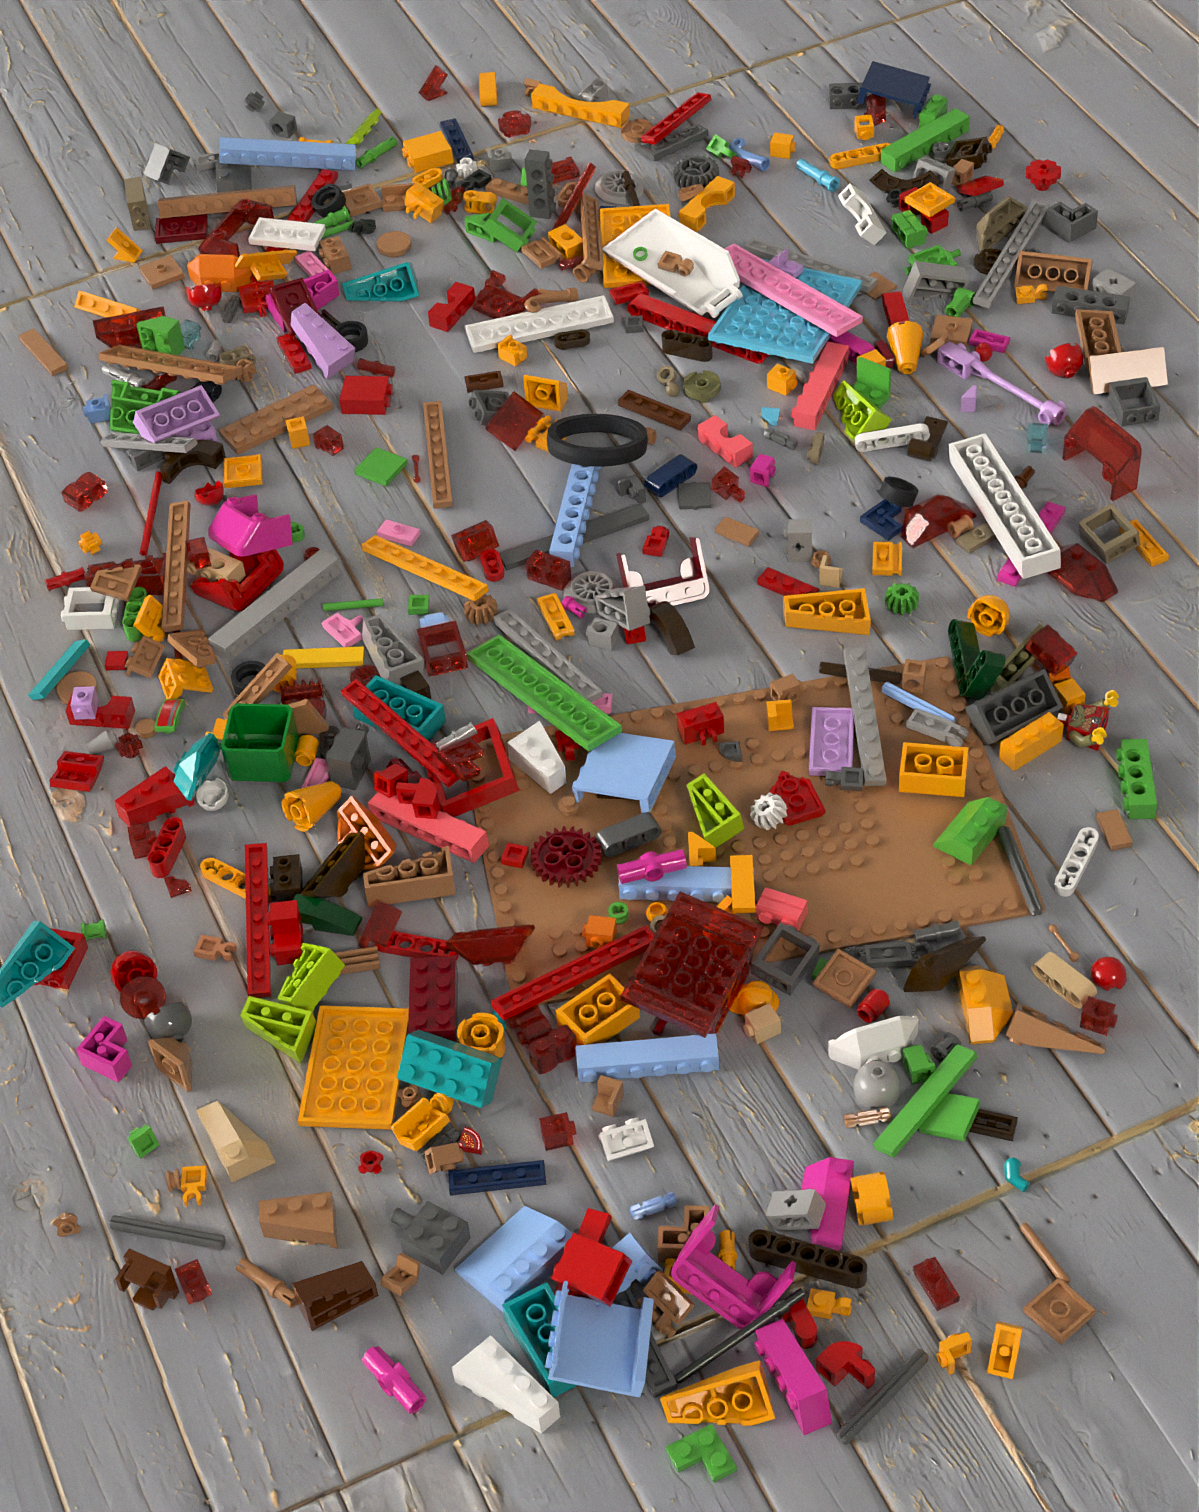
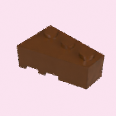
M363 1261L292 1283L299 1310L311 1331L379 1296L376 1283Z

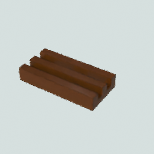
M501 371L464 376L467 393L473 392V390H489L504 387Z

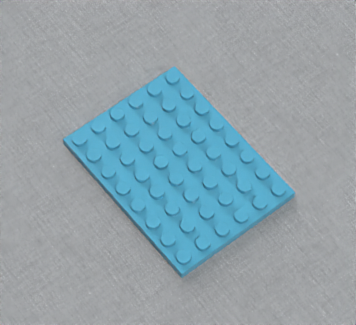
M804 267L803 272L796 277V279L849 308L862 287V280ZM744 283L739 289L743 297L727 306L708 334V340L812 364L831 336L829 332Z

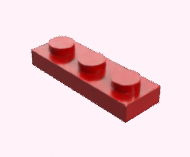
M284 334L276 337L277 343L294 374L312 369L311 362L295 335Z
M769 567L757 579V585L783 596L819 593V588Z

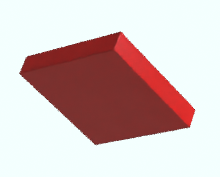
M985 175L957 185L956 189L958 193L977 196L1002 187L1004 181L1000 178Z

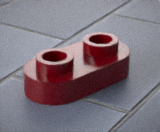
M883 339L874 341V348L886 359V367L892 369L895 364V357L893 353H890L888 343L884 342Z

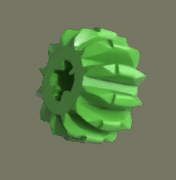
M901 581L899 585L893 583L892 587L887 588L885 605H887L888 610H893L894 614L901 613L903 616L905 612L911 614L912 610L917 609L919 592H917L916 587H911L910 583L905 585Z

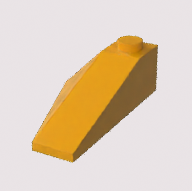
M760 1360L732 1368L660 1397L668 1423L700 1424L705 1422L717 1423V1425L733 1423L741 1424V1426H752L775 1419L768 1382Z

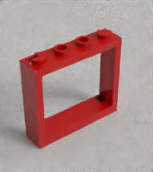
M494 718L475 725L477 734L461 742L462 745L458 744L443 754L448 756L491 738L504 777L447 799L442 782L427 771L430 781L434 782L440 801L439 811H444L450 816L456 817L520 791L500 730ZM438 741L433 742V743H431V744H433V745L436 747V743H437Z

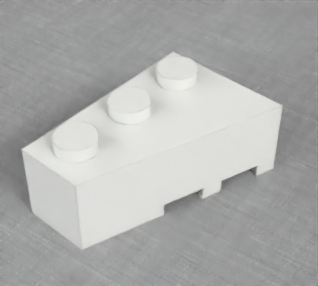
M540 721L507 742L509 760L548 793H553L567 783L565 765Z

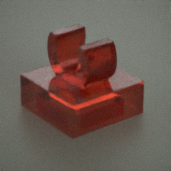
M732 156L730 162L733 166L731 169L733 176H735L737 171H740V178L745 176V172L750 173L752 166L748 160Z

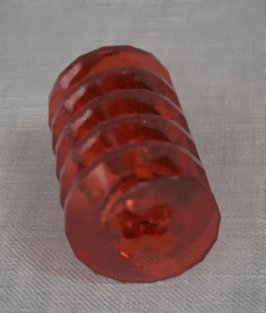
M318 677L317 683L314 682L313 678H310L309 684H306L304 679H302L301 685H298L296 680L293 681L292 686H290L288 681H285L284 687L280 684L282 704L288 705V701L295 703L297 700L302 701L308 699L312 704L313 698L316 703H320L321 697L324 699L321 677Z

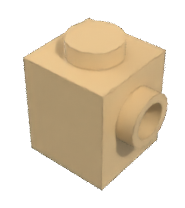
M769 1003L758 1009H752L745 1014V1025H743L746 1035L749 1038L752 1037L755 1043L759 1044L781 1034V1019Z

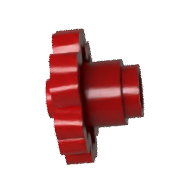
M1037 159L1030 162V166L1026 167V178L1030 179V182L1035 185L1037 190L1046 191L1052 184L1057 183V179L1061 178V167L1057 166L1055 161Z

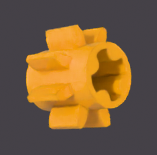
M88 530L80 535L81 540L78 541V544L85 554L90 552L91 555H94L101 550L99 546L102 545V541L96 532L91 534Z

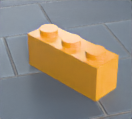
M1050 712L1046 713L1001 741L999 759L1011 770L1019 769L1062 742L1064 724Z

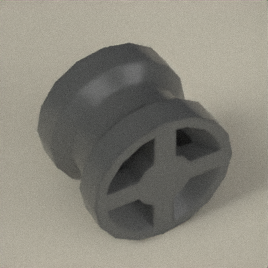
M945 142L935 143L933 145L934 153L932 159L945 163L950 151L949 144Z

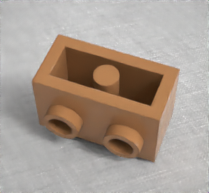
M339 236L319 241V257L323 259V264L333 274L351 270L349 254Z

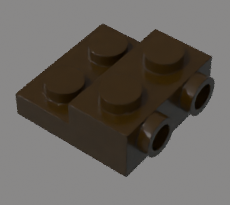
M987 136L955 141L945 160L946 164L954 166L961 159L974 163V170L981 168L983 163L987 162L988 153H992V145L989 143Z

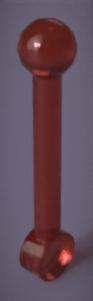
M419 455L412 456L415 470L413 481L415 483H419L421 480L418 474Z

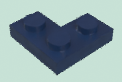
M884 499L861 515L860 522L889 541L902 532L903 525L892 519L902 512V506L895 505Z

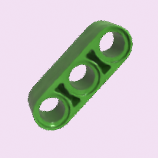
M143 587L134 588L129 602L126 603L122 621L126 638L131 642L139 641L144 636L133 626L143 601L148 596L146 589Z

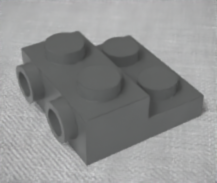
M473 390L472 396L468 401L469 408L474 410V419L479 420L481 425L498 426L500 420H517L519 416L508 392Z

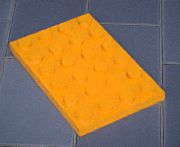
M669 204L601 208L602 248L654 209L670 217ZM603 253L604 288H616L643 281L645 285H652Z
M320 1005L299 1111V1126L392 1130L391 1126L394 1123L398 1098L397 1092L400 1086V1080L397 1079L408 1034V1008Z

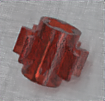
M125 733L118 737L120 743H116L115 746L121 757L125 756L131 759L140 754L139 749L143 748V745L137 734Z

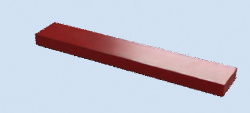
M697 92L642 135L641 141L656 145L712 100L711 95Z

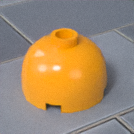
M984 595L976 599L970 606L967 617L968 620L970 618L971 622L974 623L975 630L979 634L992 637L993 634H1001L1010 620V610L1002 598L996 595Z

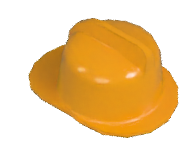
M752 981L748 984L736 985L729 989L724 997V1004L727 1009L739 1015H745L752 1009H758L769 1003L775 1012L779 1007L777 994L763 981Z

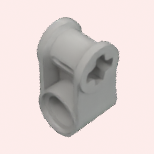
M596 78L584 87L579 93V101L602 102L608 97L606 79Z

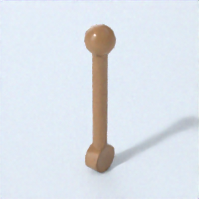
M1054 924L1050 925L1048 928L1049 932L1054 933L1070 954L1069 959L1072 962H1077L1079 954L1073 952L1057 931V926Z

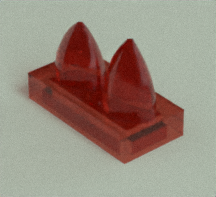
M936 1257L926 1258L923 1262L913 1266V1273L937 1311L959 1302V1294Z

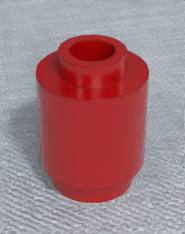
M872 989L858 1005V1016L867 1023L876 1021L890 1005L888 994L881 989Z

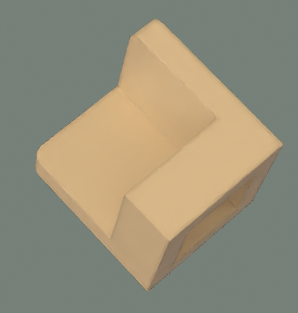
M823 555L820 565V585L839 588L843 576V568L827 566L828 556Z

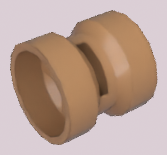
M583 260L580 265L574 268L573 274L578 281L586 282L598 269L587 267Z

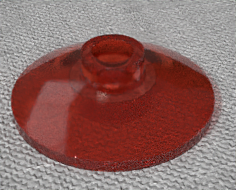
M140 976L130 980L125 984L120 994V1003L123 1010L129 1016L136 1019H145L152 1012L154 1015L158 1014L166 1001V992L163 985L155 978ZM141 999H148L146 1003H140Z

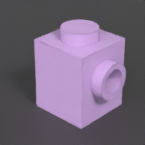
M95 686L74 687L70 706L75 719L96 718L99 700Z

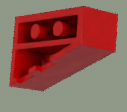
M166 766L114 800L119 818L131 829L157 819L156 816L164 813H175L176 809L186 805L189 807L194 806L195 802L194 798L191 801L185 798L174 783L175 774Z

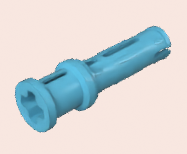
M804 159L797 161L796 168L816 179L819 185L826 186L831 192L838 189L840 185L838 177L831 176L826 170L821 171Z

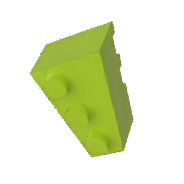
M303 943L301 946L303 953L300 959H295L293 963L295 970L292 976H287L277 999L283 1005L312 1011L313 1013L315 1006L326 995L331 984L340 976L345 964L330 948Z

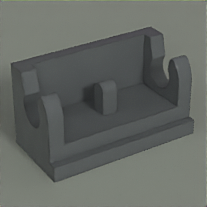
M129 449L126 452L129 455L127 457L128 462L137 471H140L165 459L164 454L167 451L141 450L133 453Z

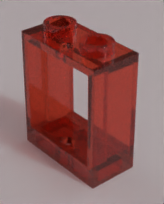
M456 620L416 629L428 677L468 668L467 655ZM456 641L459 652L430 658L427 647Z

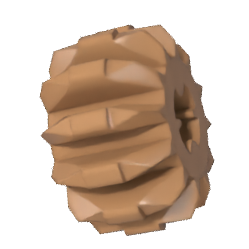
M485 594L476 601L468 598L464 605L466 619L471 624L476 623L478 626L482 623L487 626V622H494L493 616L498 614L496 599H493L491 595L486 596Z

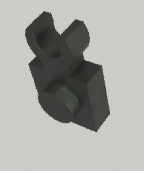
M479 169L467 177L468 180L461 182V189L467 188V191L474 190L475 187L480 189L488 184L492 177L490 174Z

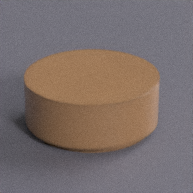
M149 718L140 720L135 726L137 735L140 738H151L157 733L154 729L155 721Z

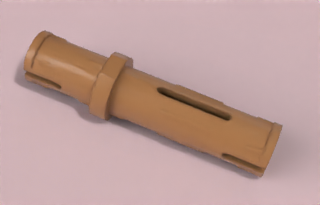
M246 1257L240 1259L238 1263L243 1266L237 1265L236 1271L268 1291L269 1296L272 1298H278L290 1308L296 1307L295 1293L286 1286L283 1280L272 1277Z

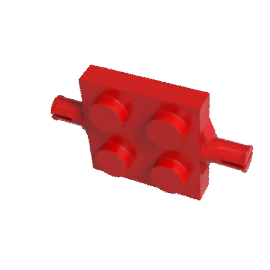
M252 275L250 277V284L238 287L244 314L259 311L260 317H263V314L266 317V309H268L266 295L270 294L269 288L274 286L273 280L258 282L255 276L253 279Z

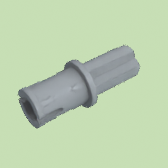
M469 722L457 731L453 730L452 734L438 741L436 747L444 753L458 744L462 745L461 742L477 734V731L472 722Z

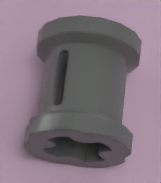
M947 1032L944 1035V1039L938 1045L934 1044L931 1047V1053L936 1060L942 1062L957 1044L961 1045V1042L957 1036Z

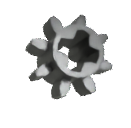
M257 91L255 94L250 92L244 100L247 103L245 107L251 112L254 110L258 112L265 103L262 100L264 96Z

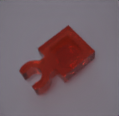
M462 186L450 190L452 200L443 207L447 215L451 209L456 212L458 209L457 205L462 202L465 192Z

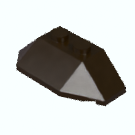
M362 832L348 833L343 842L337 845L305 884L300 895L315 898L342 897L345 895L348 887L360 876L361 870L365 867L364 834Z

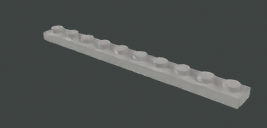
M1033 200L975 294L973 304L990 309L1018 263L1019 251L1026 250L1047 215V208L1050 207V204Z

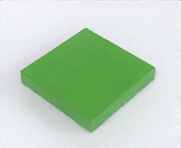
M376 447L355 468V475L387 486L403 470L408 461L406 458Z
M948 1093L918 1128L919 1132L965 1141L980 1108V1099Z

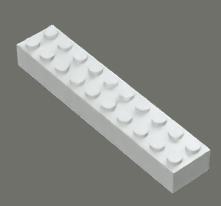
M984 433L950 443V463L1022 579L1061 568L1060 548L987 435Z

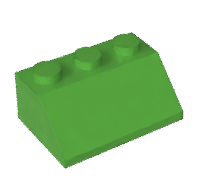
M990 797L968 802L935 841L933 847L972 866L998 834L999 828L1006 824L1007 806Z

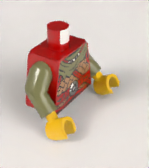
M1110 690L1105 694V699L1103 698L1092 704H1077L1074 706L1071 715L1059 713L1057 719L1064 724L1063 727H1067V740L1073 742L1079 748L1088 747L1098 751L1100 745L1104 742L1103 738L1107 737L1105 730L1109 718V705L1111 707L1118 705L1117 699L1119 695L1117 692Z

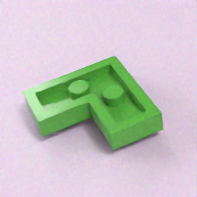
M712 1424L665 1446L666 1452L678 1473L699 1462L703 1463L713 1482L737 1471L735 1462Z

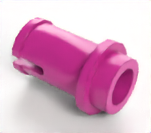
M566 596L561 603L565 611L569 610L580 619L585 615L579 610L585 613L588 611V608L575 601L573 596Z

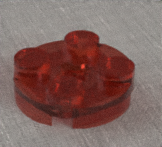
M518 110L508 111L503 114L501 119L500 117L498 119L499 130L504 133L505 137L526 135L530 132L532 124L528 113L524 115Z

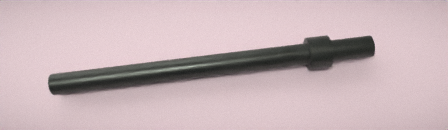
M799 1288L785 1299L783 1297L780 1298L771 1309L674 1375L679 1384L749 1337L755 1330L762 1328L780 1314L783 1316L791 1311L790 1307L806 1297L803 1290Z

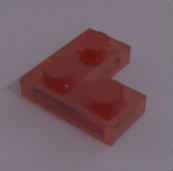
M470 738L437 751L436 758L464 782L480 775L481 768L473 760L483 757L484 749Z

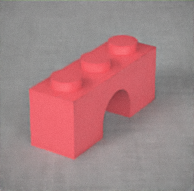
M716 415L698 425L699 441L736 468L753 458L752 442L741 434L728 438V424Z

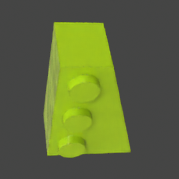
M705 773L687 784L704 840L716 848L745 829L741 814Z
M248 996L240 1015L246 1028L301 1064L316 1028V1020L312 1011Z

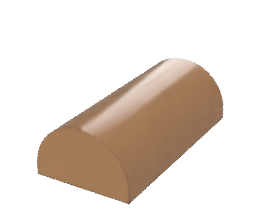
M1076 309L1075 318L1085 367L1090 372L1089 356L1122 352L1113 311Z

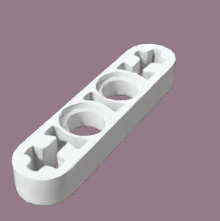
M914 424L861 433L855 437L854 441L858 451L866 452L908 445L912 438L926 441L929 439L930 433L926 424ZM899 435H906L905 437L898 438ZM880 438H887L884 441H878Z
M1086 827L1079 831L1055 879L1054 890L1059 896L1068 897L1074 893L1098 844L1099 834L1095 829ZM1088 837H1091V838H1089L1087 844H1085V843H1084V842H1085V839H1087ZM1083 851L1086 853V856L1078 857L1075 855V852ZM1076 867L1079 871L1072 873L1067 868ZM1066 879L1069 880L1068 885L1062 887L1065 884Z

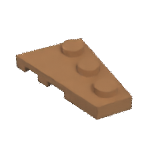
M204 629L168 634L167 642L196 667L203 668L207 665L215 664V655L212 647L208 645V638L205 637Z

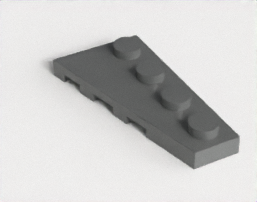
M698 124L679 130V134L669 133L656 145L649 143L641 145V143L635 144V151L653 161H659L662 157L674 154L677 150L686 148L694 142L701 141L709 136L708 129Z

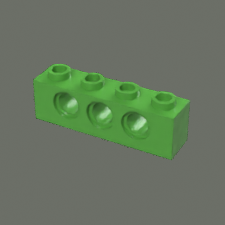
M1121 739L1120 748H1116V760L1120 761L1118 775L1123 778V781H1121V794H1125L1123 809L1127 810L1128 819H1155L1157 799L1147 739Z

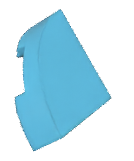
M762 407V418L769 421V424L778 426L780 409Z

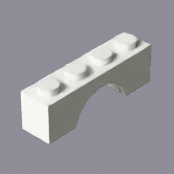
M849 184L838 197L843 206L857 219L858 223L855 225V228L859 235L875 246L886 234V231L864 192Z

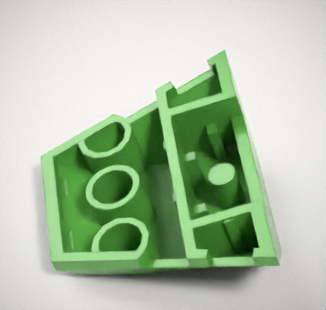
M111 380L113 387L111 394L110 430L121 433L140 434L133 423L135 412L178 395L180 393L179 390L162 388L161 391L133 387L125 381Z

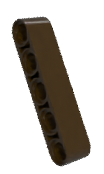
M763 1229L754 1230L749 1235V1254L755 1261L786 1269L794 1261L796 1263L795 1272L854 1289L863 1287L867 1282V1263L859 1256ZM834 1264V1265H836V1266H834V1267H829V1266H827V1265ZM853 1271H858V1272H860V1273L854 1274V1273H852V1272H853Z

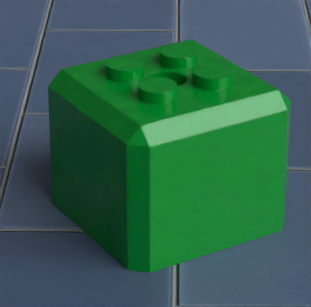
M236 703L230 707L221 750L228 777L232 781L287 782L291 779L295 751L299 739L293 708L284 704Z

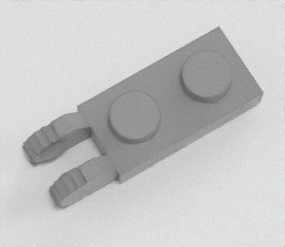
M917 708L906 722V728L944 742L946 741L950 746L961 747L963 744L962 739L967 738L969 734L966 728L955 724L953 721Z

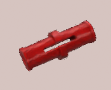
M83 567L67 573L65 571L61 572V575L45 579L48 591L62 586L69 587L71 583L87 579L86 575H84L85 571Z

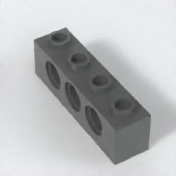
M529 149L524 160L530 217L550 219L552 213L556 211V202H554L555 188L552 186L554 174L551 173L553 162L550 159L549 151Z
M1057 286L1052 302V314L1075 317L1076 309L1113 311L1115 323L1124 325L1129 311L1130 297Z

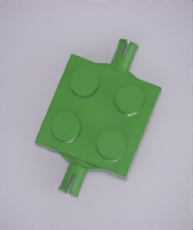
M936 245L909 255L908 262L912 266L915 261L958 267V263L953 258L961 256V251L956 249L949 252L940 245ZM912 266L904 269L907 275L910 274Z

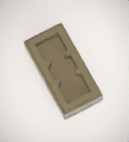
M986 521L958 537L956 543L970 554L997 539Z

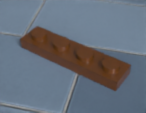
M629 389L618 399V406L680 431L691 421V414Z

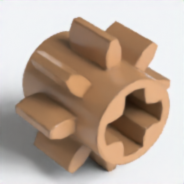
M242 359L236 363V366L243 367V374L236 377L237 380L242 382L251 381L254 378L253 374L257 373L253 362Z

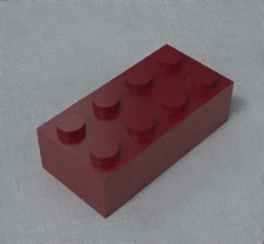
M456 956L410 958L408 1034L421 1030L457 1042L458 968Z

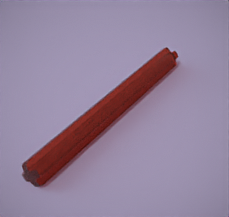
M588 163L553 229L567 223L596 169V166L592 163Z

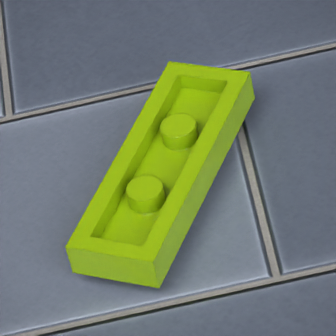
M376 108L370 113L346 144L359 145L364 140L363 135L366 136L372 130L371 126L373 127L378 123V117L382 112Z

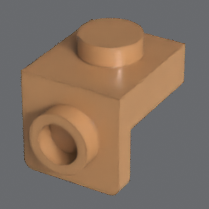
M400 1253L397 1256L396 1266L382 1276L380 1285L399 1296L403 1295L417 1283L421 1263L404 1253Z

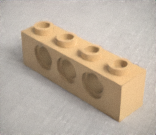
M189 540L187 572L189 574L205 577L210 582H218L221 578H226L228 582L237 580L240 583L246 577L242 561Z

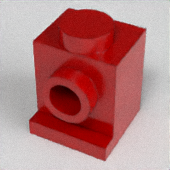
M393 764L381 772H374V790L388 798L397 794L396 786L398 782L408 783V770L397 764Z

